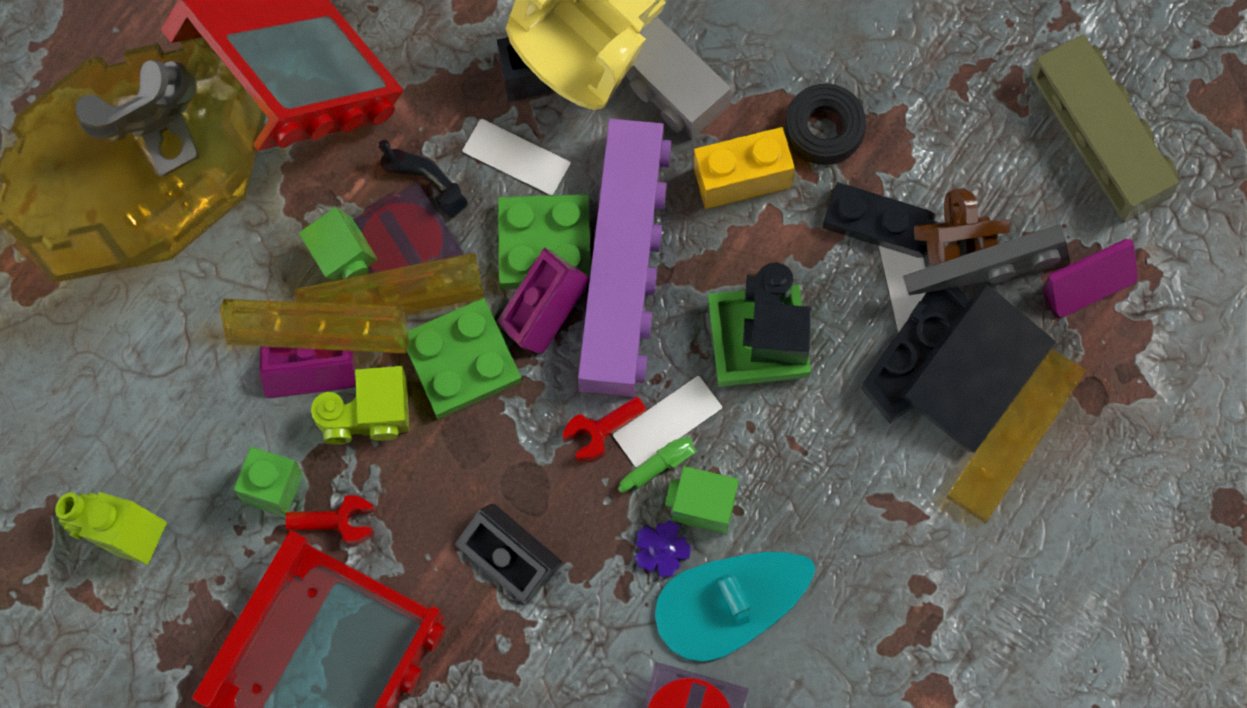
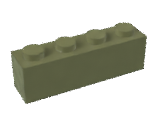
M1082 34L1037 57L1031 77L1124 223L1170 199L1180 183L1178 181V172L1172 160L1168 156H1162L1156 147L1154 135L1149 124L1142 118L1138 119L1131 108L1130 97L1125 87L1120 82H1115L1106 69L1107 63L1102 51L1096 45L1092 46L1086 36Z

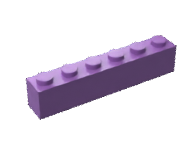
M609 118L578 374L579 392L635 397L636 383L645 384L648 356L639 355L641 339H650L652 312L644 311L646 295L655 296L657 268H649L651 252H660L662 225H655L654 220L656 209L664 210L667 183L659 182L660 167L669 168L672 143L671 140H663L664 124Z

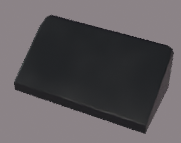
M489 504L479 509L454 544L525 605L530 602L562 564V561L495 504Z

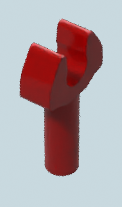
M636 396L597 421L589 420L582 414H577L566 425L562 434L563 441L565 443L569 442L580 434L589 435L592 441L588 446L576 452V461H597L605 456L604 443L606 437L647 412L641 399Z
M346 495L342 505L335 511L286 512V530H336L343 536V540L347 545H359L373 537L374 531L371 527L366 526L352 527L349 524L350 518L356 513H373L375 509L372 503L360 496Z

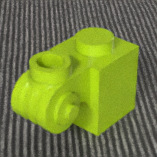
M402 366L355 370L356 397L353 401L344 404L338 394L325 392L317 396L311 406L313 420L322 432L323 442L326 444L349 443L352 441L351 435L354 434L370 435V439L376 441H388L398 438V433L409 432L407 379Z
M73 492L65 493L60 497L55 508L56 515L59 517L58 523L64 527L65 531L70 533L69 536L78 540L83 537L115 556L145 565L149 564L167 524V521L131 500L99 492L98 495L90 492L88 495L83 493L78 495Z

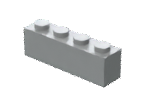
M656 17L640 32L646 39L635 64L628 70L625 76L630 80L632 90L644 102L651 100L661 110V117L673 131L678 133L682 130L692 140L730 106L731 87L669 27Z

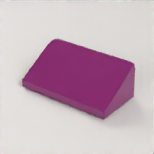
M1126 238L1049 274L1042 293L1055 316L1063 318L1133 285L1138 277L1133 241L1131 238Z
M544 247L496 324L520 347L542 354L585 290L590 278L553 251Z
M352 332L260 343V378L264 394L267 398L356 387Z

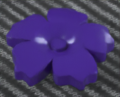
M668 520L665 523L657 524L656 533L646 525L637 531V547L642 550L634 557L638 568L653 572L657 566L661 578L673 577L675 571L680 568L678 560L689 559L690 551L692 550V546L687 543L685 537L676 538L679 532L678 524Z

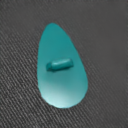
M760 552L716 560L685 570L668 581L658 596L655 620L659 636L672 652L685 660L705 663L722 659L749 644L778 622L797 604L807 591L815 575V565L810 558L798 554Z

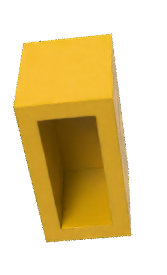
M783 127L694 149L693 170L705 209L792 188L795 167Z

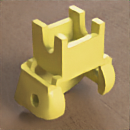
M515 0L506 25V32L511 45L519 57L540 80L556 93L576 105L597 110L606 106L628 70L635 64L646 40L640 32L662 12L666 2L664 0Z

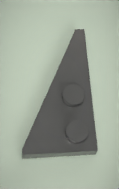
M1058 224L903 275L908 294L911 296L989 281L991 284L1000 283L1014 276L1061 268L1071 263L1066 239L1061 225Z

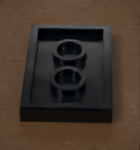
M982 284L901 392L900 396L968 452L975 453L1056 341L991 286Z

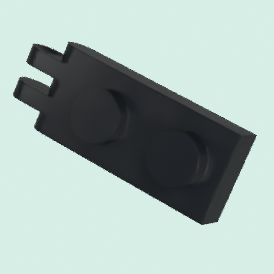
M837 182L822 228L913 257L922 258L924 252H928L927 241L915 240L914 226L938 222L935 221L936 214L930 210Z

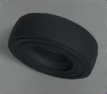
M829 83L812 85L799 92L791 101L785 117V133L792 149L803 159L820 165L836 164L849 158L861 145L866 130V116L858 98L846 88ZM828 109L837 113L843 122L842 131L831 139H821L813 135L808 127V119L814 112Z

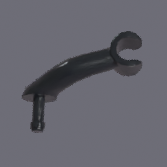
M387 140L379 142L378 146L384 153L380 160L381 167L387 172L417 175L431 182L440 192L435 198L437 204L450 218H454L468 206L469 203L461 194L462 192L458 184L452 183L435 162L400 149H391V145Z

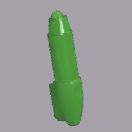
M689 436L681 437L658 449L656 454L629 472L619 482V492L626 493L633 487L639 489L665 469L673 470L697 452L692 445V439Z

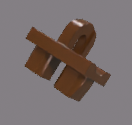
M965 188L953 189L946 194L944 199L945 222L914 226L915 240L927 241L930 265H937L960 257L959 240L966 239L967 254L997 245L998 234L1010 233L1009 219L990 220L988 216L978 217L975 196Z

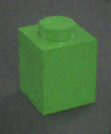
M334 207L299 232L300 237L324 276L341 286L344 283L351 284L360 280L368 273V267L378 260L353 218L337 207Z
M251 446L234 491L243 504L286 517V512L290 511L303 473L295 460Z
M683 466L680 480L671 478L665 506L673 507L672 522L727 535L739 479Z

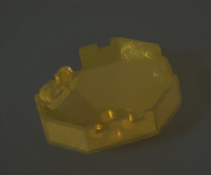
M203 37L181 41L182 49L165 53L158 43L125 50L124 59L126 62L108 65L102 56L86 59L16 115L11 130L18 138L15 149L14 147L4 148L0 160V182L2 183L0 190V231L16 250L53 283L172 260L246 198L257 154V149L253 146V143L263 129L266 114ZM148 60L160 61L163 64L168 61L181 62L186 67V70L193 75L197 85L196 94L188 103L183 114L200 155L198 159L167 176H162L158 173L142 136H135L130 132L123 140L110 141L108 138H92L81 128L75 109L77 101L84 95H96L112 106H121L136 98L140 90V71L142 65ZM168 129L162 132L164 141L162 142L161 151L166 159L171 160L180 155L183 143L180 136L170 133Z

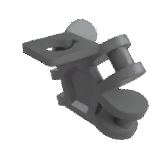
M146 61L140 71V90L137 97L121 106H112L105 103L98 96L91 94L84 95L76 103L75 109L80 126L92 138H108L110 141L123 140L130 132L135 136H142L155 167L162 176H167L199 158V151L183 114L188 103L196 94L197 85L193 75L186 70V67L181 62L168 61L163 64L160 61ZM168 129L170 133L180 136L183 143L180 155L171 160L166 159L161 151L162 142L164 141L162 132Z

